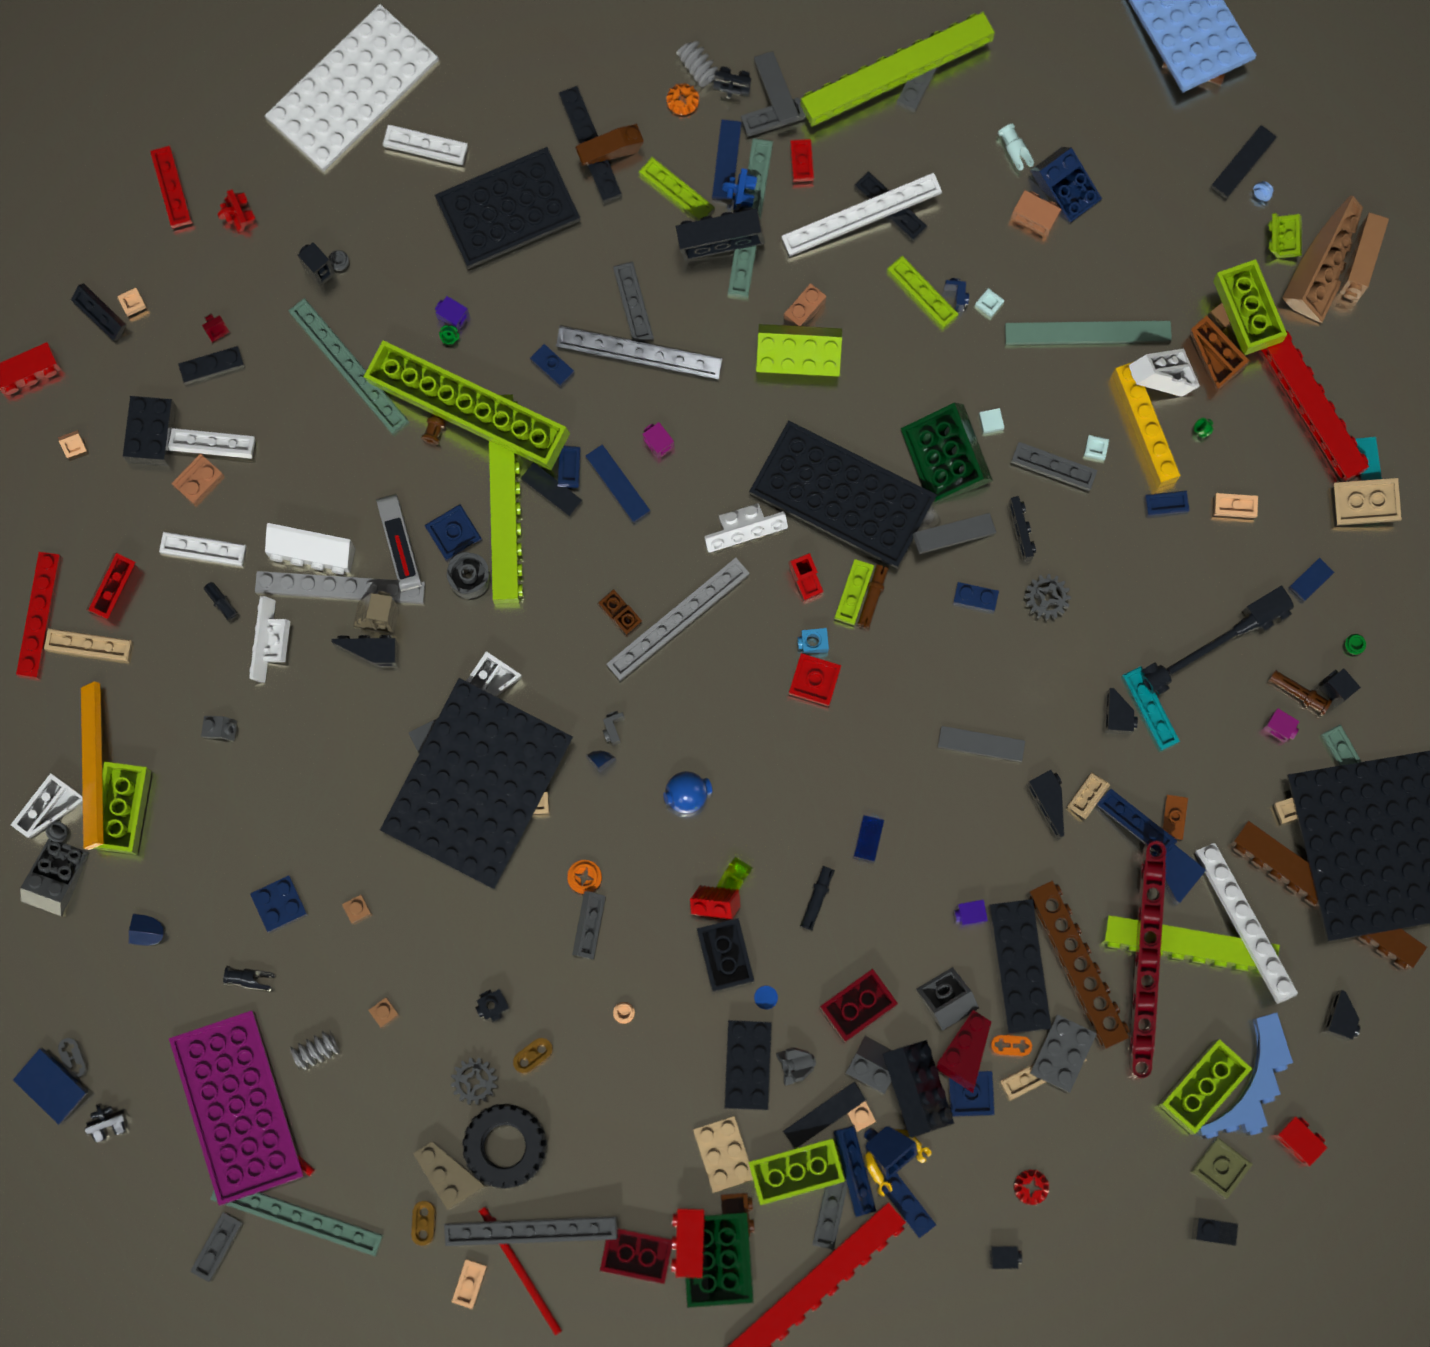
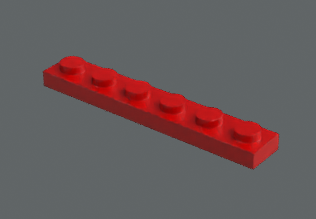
M38 553L17 666V676L39 679L61 561L60 554Z

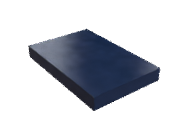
M43 1047L39 1048L13 1079L58 1125L63 1123L88 1094V1091Z

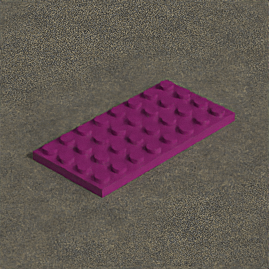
M251 1010L169 1038L218 1205L221 1206L303 1178V1171L254 1012Z

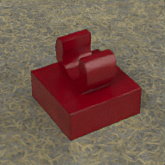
M211 313L204 317L207 323L203 324L202 327L211 342L229 333L220 315L214 318Z

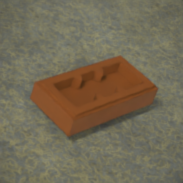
M1166 795L1162 829L1176 840L1182 841L1188 798Z

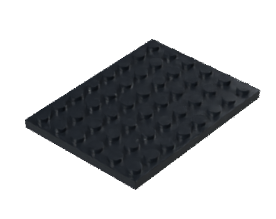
M458 678L380 831L495 889L573 736Z

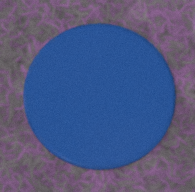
M762 986L755 992L754 1000L758 1007L767 1010L776 1005L778 994L774 988Z

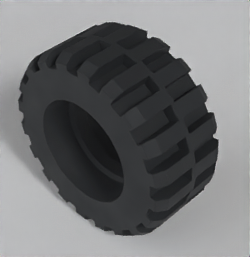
M496 1104L480 1111L477 1116L472 1118L469 1126H467L462 1141V1153L469 1171L484 1184L496 1188H512L531 1180L541 1169L547 1154V1140L540 1121L528 1110L512 1104ZM501 1125L515 1127L522 1133L525 1140L523 1157L519 1162L509 1167H500L493 1164L486 1156L484 1149L485 1139L489 1132Z

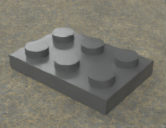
M1057 1014L1051 1026L1052 1029L1048 1032L1030 1074L1070 1093L1097 1033Z

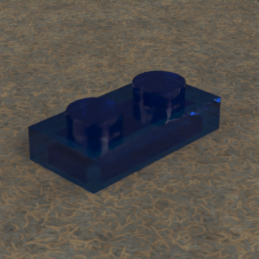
M863 815L854 858L875 862L884 820Z

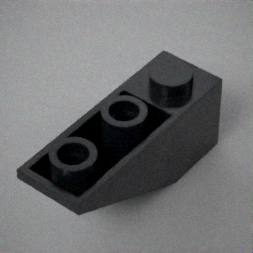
M340 635L337 636V639H331L335 647L375 667H397L398 642L396 638H392V635H380L379 638H371L370 635H359L355 639H350V636Z

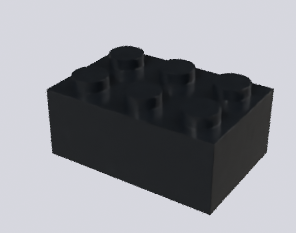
M130 396L123 458L127 463L169 466L171 451L168 448L171 430L174 428L176 405L172 399Z
M739 918L697 928L712 994L755 982Z

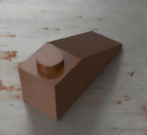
M633 124L614 129L581 143L575 149L583 166L635 154L643 145L644 140L638 125Z

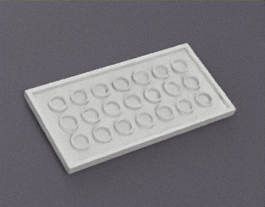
M379 5L289 91L265 117L324 172L438 61V57L383 6Z

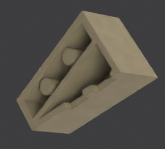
M378 591L377 594L371 593L359 601L353 627L394 634L399 608L393 597L390 596V593Z
M430 1142L413 1153L447 1210H451L487 1187L435 1142Z

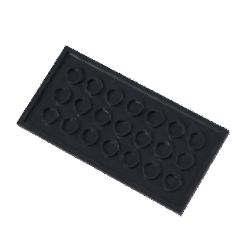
M789 420L749 491V494L896 569L899 568L914 540L913 534L919 531L937 497L936 494Z

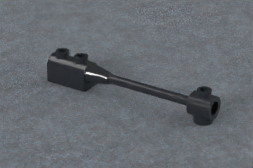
M1281 585L1248 605L1243 610L1246 617L1216 639L1168 668L1162 665L1158 666L1156 662L1141 671L1143 673L1142 680L1144 685L1152 694L1158 692L1161 695L1170 689L1168 684L1172 682L1171 675L1235 636L1261 628L1264 631L1270 629L1275 625L1273 622L1275 619L1280 618L1283 621L1292 615L1290 610L1294 608V604L1290 596Z

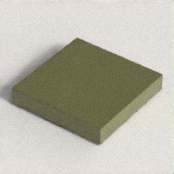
M1216 1137L1191 1172L1222 1197L1228 1199L1253 1164L1219 1137Z

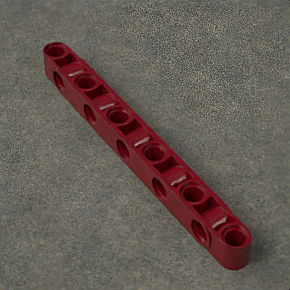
M1150 840L1145 844L1141 867L1130 1036V1069L1138 1078H1146L1151 1074L1155 1048L1166 878V847L1163 843L1156 840ZM1154 844L1160 847V853L1156 856H1152L1149 851L1150 847ZM1150 888H1156L1157 896L1154 899H1148L1147 891ZM1152 931L1155 936L1154 940L1149 943L1145 942V933ZM1145 975L1152 977V981L1148 986L1141 984V979ZM1143 1018L1148 1019V1027L1140 1029L1138 1026L1139 1021ZM1139 1062L1146 1063V1069L1143 1072H1136V1065Z

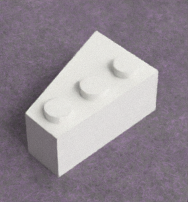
M1184 348L1146 354L1128 365L1137 385L1181 397L1200 386Z
M486 651L466 681L497 697L521 679L522 675Z
M50 773L12 822L11 826L27 838H32L47 828L48 825L56 822L82 804L83 796Z

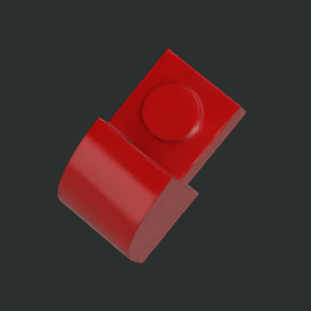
M810 553L788 562L793 579L797 583L803 600L824 592L816 573L818 572Z

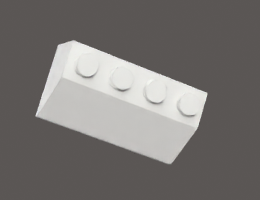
M267 523L265 553L270 557V560L276 562L288 560L296 566L308 564L316 570L328 568L332 569L331 572L341 575L344 572L350 573L356 550L350 539Z

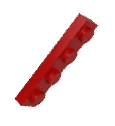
M170 145L151 150V157L172 229L191 224L190 213Z

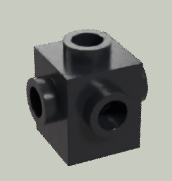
M491 989L479 995L480 999L476 1000L478 1006L475 1008L479 1017H484L486 1021L491 1020L492 1023L504 1017L503 1013L511 1010L500 989L494 992ZM490 1003L495 1004L493 1009L488 1008Z

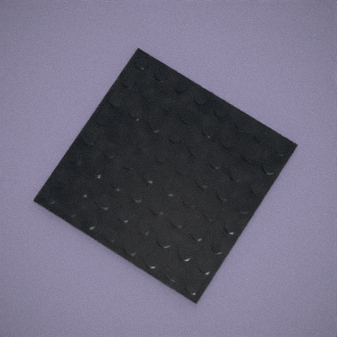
M1430 751L1288 774L1287 778L1327 942L1430 924Z

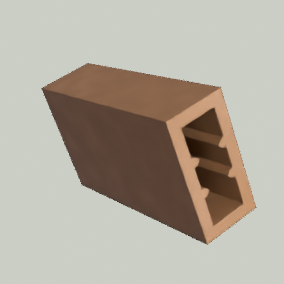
M1369 212L1360 225L1339 292L1345 298L1359 300L1368 288L1389 218Z

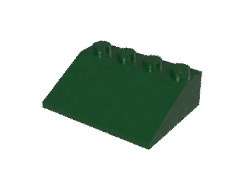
M954 402L901 428L923 488L937 495L933 504L974 490L993 481L964 404Z
M747 1213L704 1216L703 1277H685L687 1308L754 1303Z

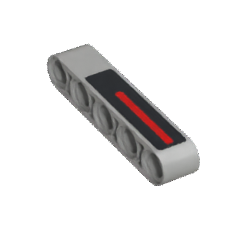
M397 494L376 499L401 592L422 587Z

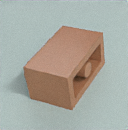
M1025 190L1013 210L1011 218L1048 236L1060 214L1061 208L1052 201L1041 199L1037 193Z
M810 283L784 313L783 321L789 326H807L826 304V295Z

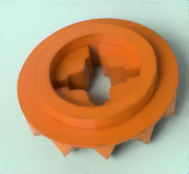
M684 83L676 84L669 89L667 105L671 111L679 115H687L697 108L699 95L693 86ZM680 92L683 96H689L686 98V105L682 100H677L680 98Z
M580 860L570 867L567 879L570 887L575 892L584 894V891L593 892L597 890L601 883L602 875L599 867L594 862ZM588 868V876L593 880H586L583 886H581V878L576 876V874H584V871Z

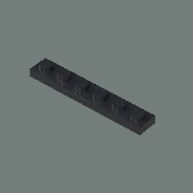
M578 86L558 92L578 144L598 137ZM608 160L587 165L603 204L622 197L621 190Z

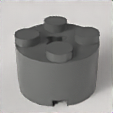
M469 552L459 553L450 560L447 568V579L451 589L464 599L476 598L482 595L490 585L491 575L488 565L478 554ZM469 572L472 574V577H466L465 573Z

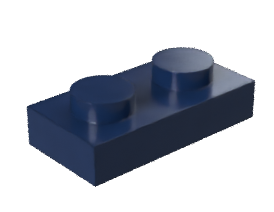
M958 582L953 604L995 612L999 591Z

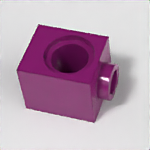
M660 422L655 425L650 424L644 429L642 434L643 440L657 458H660L674 447V440Z
M1277 708L1263 729L1281 741L1286 742L1290 738L1293 740L1299 731L1297 725L1300 721Z

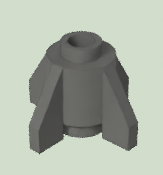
M792 1047L786 1049V1051L776 1053V1057L782 1063L785 1073V1086L804 1080L813 1072L816 1066L815 1057L809 1051Z

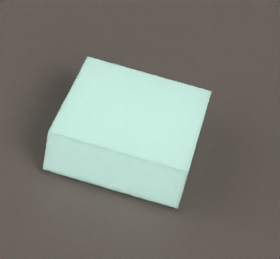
M988 288L976 302L975 306L992 318L1005 300Z
M1000 408L979 412L983 434L1004 430Z
M1089 435L1084 457L1104 461L1109 439Z

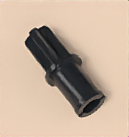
M209 582L204 586V591L214 602L213 606L222 612L227 621L237 616L238 612L228 601V596H224L214 582Z

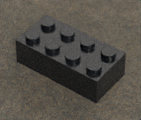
M751 207L744 208L738 213L725 212L719 217L705 216L700 221L692 222L687 220L681 222L680 225H676L679 248L685 261L765 244L758 210Z
M728 1020L724 1109L768 1111L772 1022Z
M927 1040L883 1053L910 1138L955 1124L952 1111L946 1099L945 1090L939 1078V1071L935 1066L932 1050Z

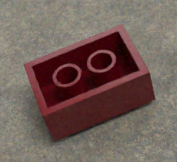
M872 968L822 1004L819 1009L845 1043L897 1006L898 1003Z
M618 1228V1239L606 1240L600 1271L665 1284L672 1251V1239Z

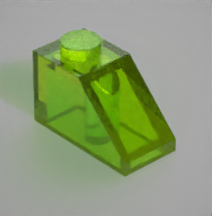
M734 857L722 875L717 887L722 889L724 887L726 889L733 888L740 891L753 867Z

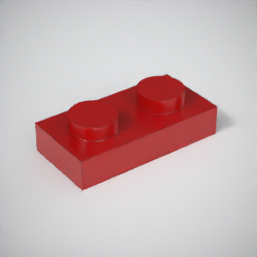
M811 139L790 140L793 182L814 181Z

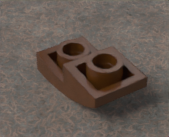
M614 589L597 603L626 635L642 622Z

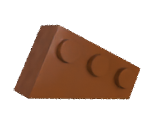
M1207 315L1191 329V338L1216 392H1218L1248 365L1249 360Z

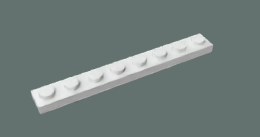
M932 173L781 237L790 257L942 194V190L935 174Z
M1213 843L1196 850L1195 855L1199 863L1206 869L1205 874L1276 1003L1279 1004L1298 994L1217 845Z

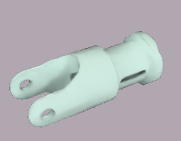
M1012 123L1000 129L998 134L1004 139L1011 159L1017 169L1021 171L1024 165L1020 156L1023 157L1029 167L1034 165V161L1024 141L1018 137L1014 129L1015 126Z

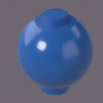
M679 772L672 776L666 785L665 792L663 793L665 803L669 804L672 809L679 813H694L703 807L707 800V795L712 794V785L708 778L702 779L694 772Z

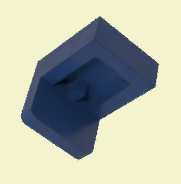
M959 278L946 280L944 290L956 291L955 311L963 312L964 306L969 303L966 281H962Z

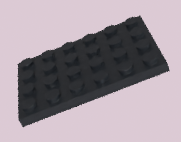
M548 147L435 194L436 201L468 269L581 221Z

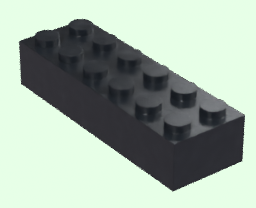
M1033 899L990 904L988 906V914L1006 1035L1052 1029Z

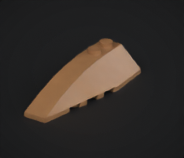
M1349 196L1316 236L1299 263L1283 296L1284 301L1292 310L1317 322H1323L1341 284V281L1338 280L1340 272L1345 270L1347 264L1344 262L1346 252H1350L1352 247L1351 235L1356 233L1363 207L1354 196Z

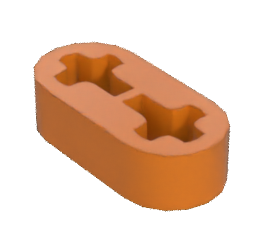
M997 1035L991 1040L990 1047L998 1055L1026 1056L1032 1051V1042L1024 1036ZM1002 1039V1042L1010 1044V1047H1004L1002 1051H999L995 1043ZM1021 1040H1023L1024 1044L1028 1045V1049H1024L1023 1053H1021L1019 1048H1013V1044H1020Z

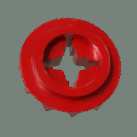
M1037 1170L1023 1171L1015 1180V1194L1025 1204H1039L1046 1199L1049 1193V1181L1043 1173ZM1034 1178L1035 1185L1041 1188V1190H1034L1030 1197L1029 1189L1024 1187L1023 1184H1031Z

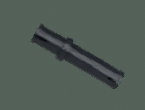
M822 866L817 882L813 885L814 890L800 927L813 931L826 893H829L830 889L828 887L835 870Z

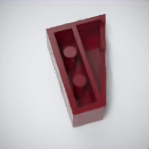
M975 1010L971 1012L937 1064L938 1071L972 1093L975 1088L992 1022Z

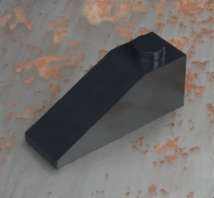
M1049 770L1030 780L1026 785L1059 840L1064 836L1062 787L1060 786L1062 781L1057 773Z

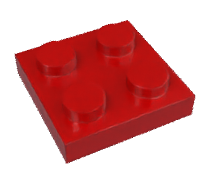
M801 653L789 695L829 707L842 665Z

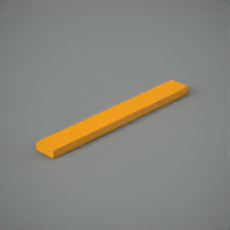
M95 681L81 687L83 849L88 850L103 844L100 683Z

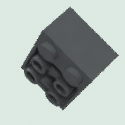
M48 839L20 887L21 902L61 916L72 897L89 852Z

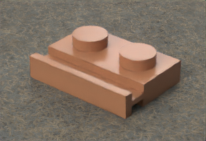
M199 454L171 484L196 505L222 478L223 473L202 454Z

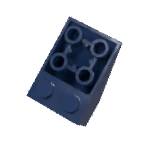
M1072 147L1059 148L1030 170L1044 193L1061 208L1060 212L1068 222H1072L1102 199Z

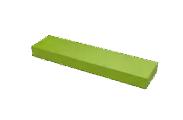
M653 157L639 171L643 178L697 221H700L702 217L710 216L715 210L711 203Z
M903 255L887 268V272L942 329L958 317L959 314Z

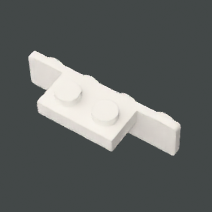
M759 503L719 515L723 530L706 535L704 538L708 552H713L787 529L786 515L784 512L764 517Z
M260 596L250 666V679L258 682H265L268 662H285L290 629L289 620L274 619L276 601L266 596Z

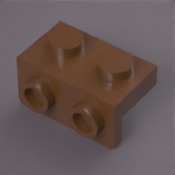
M747 1193L721 1195L722 1214L747 1213L749 1238H751L750 1233H755L754 1219L749 1220V1211L753 1210L752 1197H748Z

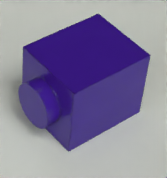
M448 296L444 300H440L435 308L437 319L448 326H455L458 331L469 316L468 308Z
M984 900L961 903L957 905V910H954L956 923L960 922V927L986 923L988 921Z

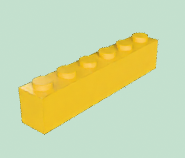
M1131 362L1115 368L1112 377L1158 489L1177 482L1180 473L1145 386L1137 385L1132 377L1128 366L1133 363Z

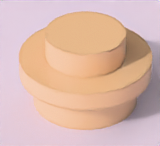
M628 1002L618 1003L613 1010L615 1020L622 1024L631 1022L635 1015L633 1006Z

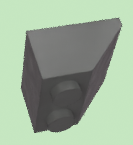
M953 967L916 989L930 1014L942 1030L968 1016L973 1010L979 1009L972 991Z
M864 1036L845 1075L884 1095L891 1083L883 1053L892 1050Z

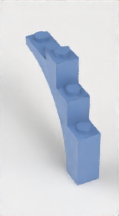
M1277 1013L1252 1020L1256 1034V1057L1248 1085L1239 1099L1224 1114L1212 1122L1204 1124L1198 1130L1199 1136L1205 1135L1206 1139L1219 1136L1218 1131L1226 1129L1227 1133L1239 1130L1238 1125H1241L1243 1132H1250V1135L1263 1132L1262 1128L1268 1126L1260 1100H1262L1263 1104L1276 1100L1275 1096L1280 1095L1273 1069H1275V1072H1280L1288 1069L1287 1065L1293 1063Z

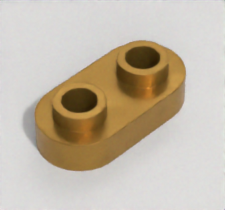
M545 1038L534 1040L515 1055L513 1059L514 1068L520 1073H529L551 1056L552 1044ZM540 1045H544L546 1047V1051L544 1053L538 1052V1047ZM523 1058L528 1060V1065L525 1067L520 1064Z
M428 1201L418 1202L412 1212V1240L417 1245L424 1246L433 1240L435 1227V1208ZM422 1208L428 1210V1215L425 1217L420 1213ZM421 1230H425L427 1232V1237L425 1239H422L419 1236Z

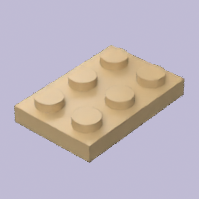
M1398 478L1338 482L1333 484L1337 525L1401 521Z
M735 1116L693 1130L713 1193L753 1180L748 1163L749 1160Z

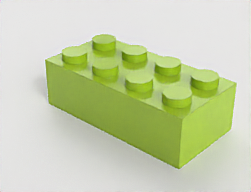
M1255 259L1217 272L1213 282L1242 353L1247 355L1282 343L1287 336V332L1257 260Z
M759 324L756 372L840 376L842 328Z
M104 762L102 772L103 844L94 849L137 855L152 772L150 769L141 766Z
M1217 1039L1158 1105L1190 1134H1196L1252 1068L1220 1039Z
M834 1138L748 1162L760 1205L846 1181Z

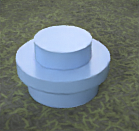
M1262 181L1253 188L1254 194L1259 200L1269 201L1272 198L1274 190L1268 182Z

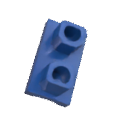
M741 168L737 184H735L736 178L730 177L729 183H723L722 190L727 192V198L732 199L733 193H736L733 210L739 211L740 207L752 208L754 195L744 193V188L755 190L757 177L747 174L748 169Z

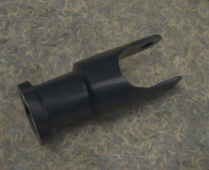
M226 966L223 985L230 983L241 985L242 988L271 991V986L259 984L255 980L261 977L274 978L275 974L247 968L244 970L232 969L230 966Z

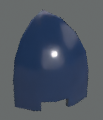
M602 750L592 751L586 755L599 773L616 760V757L611 753Z
M133 914L129 927V944L154 945L162 940L163 927L158 920L147 915Z

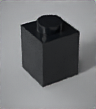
M989 1246L990 1269H1019V1264H1022V1251H1018V1246Z

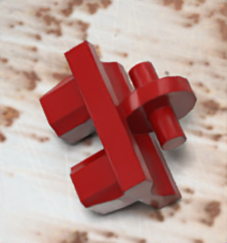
M233 189L226 192L227 197L224 198L225 203L220 204L222 210L217 215L221 220L226 219L228 224L233 222L237 232H241L246 225L254 222L255 216L251 209L243 212L241 210L242 206L247 205V198L244 192L234 194Z

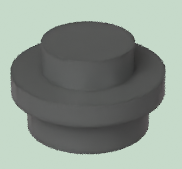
M333 251L328 257L333 270H344L349 264L348 255L344 251Z
M53 822L47 826L46 835L54 842H62L67 837V827L61 822Z

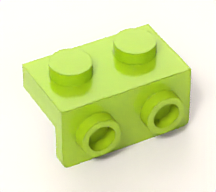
M1272 213V220L1269 221V229L1272 233V240L1269 241L1270 252L1277 259L1302 256V216L1300 214L1279 216L1277 213Z

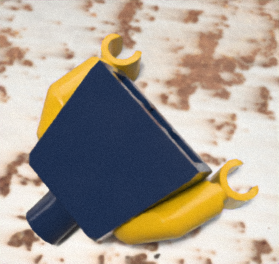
M886 1126L879 1133L874 1128H869L864 1134V1138L868 1140L865 1145L867 1150L865 1155L867 1169L874 1182L879 1184L877 1191L880 1196H885L882 1192V1186H886L889 1192L892 1191L891 1184L884 1182V1178L889 1180L915 1156L919 1162H926L922 1152L928 1157L931 1156V1150L926 1147L922 1148L921 1142L916 1137L910 1138L908 1130L893 1129L890 1126Z

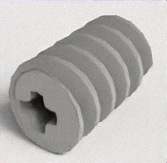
M699 41L689 42L683 45L676 52V55L680 56L682 62H685L684 65L689 69V73L694 75V80L699 81L698 85L704 87L714 80L718 67L714 66L711 68L714 63L713 60L706 62L709 54L701 55L704 48L700 47L697 49L700 44Z
M331 1030L330 1035L322 1031V1039L314 1035V1043L306 1039V1047L298 1043V1051L290 1047L296 1065L299 1069L301 1066L304 1070L308 1069V1062L315 1066L316 1058L323 1062L324 1055L328 1058L332 1057L331 1051L336 1055L340 1053L339 1046Z

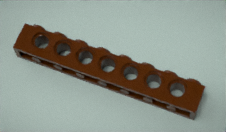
M1052 880L1027 893L1028 897L1033 899L1034 909L1094 1032L1097 1033L1096 1037L1102 1049H1107L1128 1039L1130 1030L1126 1022H1121L1118 1015L1120 1013L1119 1007L1115 1001H1111L1108 995L1111 992L1105 981L1102 982L1100 979V968L1096 962H1092L1089 956L1091 950L1086 942L1083 943L1080 938L1082 932L1079 925L1073 923L1070 917L1072 911L1067 903L1064 904L1061 899L1063 893L1060 886L1054 884ZM1047 900H1053L1056 903L1055 911H1050L1046 908ZM1056 920H1063L1066 923V929L1063 931L1058 930L1055 926ZM1066 939H1072L1075 942L1074 950H1068L1065 947ZM1077 958L1085 962L1083 970L1075 967L1074 962ZM1086 978H1091L1094 981L1095 986L1092 990L1084 986ZM1095 998H1101L1104 1001L1102 1009H1097L1094 1006ZM1106 1017L1113 1020L1114 1026L1112 1029L1104 1027L1103 1021Z

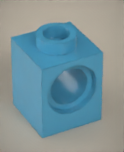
M827 628L801 630V636L797 637L798 649H802L803 654L828 653ZM815 637L819 643L816 646H810L807 643V639Z

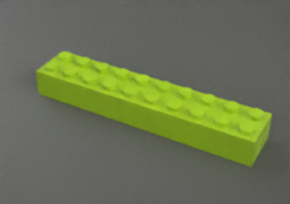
M384 340L363 376L369 384L549 470H552L570 435L567 427Z

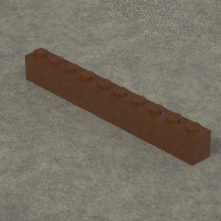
M1250 821L1244 823L1230 843L1234 846L1233 850L1242 856L1247 855L1252 859L1251 862L1260 869L1264 867L1270 872L1269 875L1277 881L1282 880L1288 884L1286 887L1295 894L1298 892L1305 897L1304 900L1314 907L1316 905L1319 906L1308 862ZM1403 929L1358 936L1365 944L1369 945L1371 943L1374 945L1380 955L1384 957L1389 956L1395 960L1394 964L1402 970L1414 968L1427 949V946Z

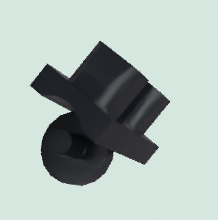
M722 66L719 71L715 72L713 89L727 93V99L730 100L732 94L749 96L752 80L750 72L742 70L739 71V75L731 74L729 67Z
M102 1103L96 1105L97 1111L90 1113L92 1120L86 1122L87 1127H85L86 1134H91L95 1142L107 1138L104 1128L109 1126L112 1127L115 1135L126 1131L125 1110L123 1108L113 1112L112 1106L104 1108Z

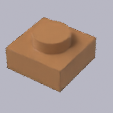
M362 895L342 904L352 924L371 915Z
M386 997L368 1010L381 1028L399 1016Z

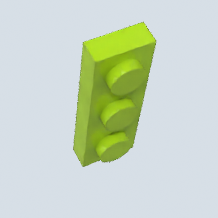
M854 559L834 619L855 625L874 565Z

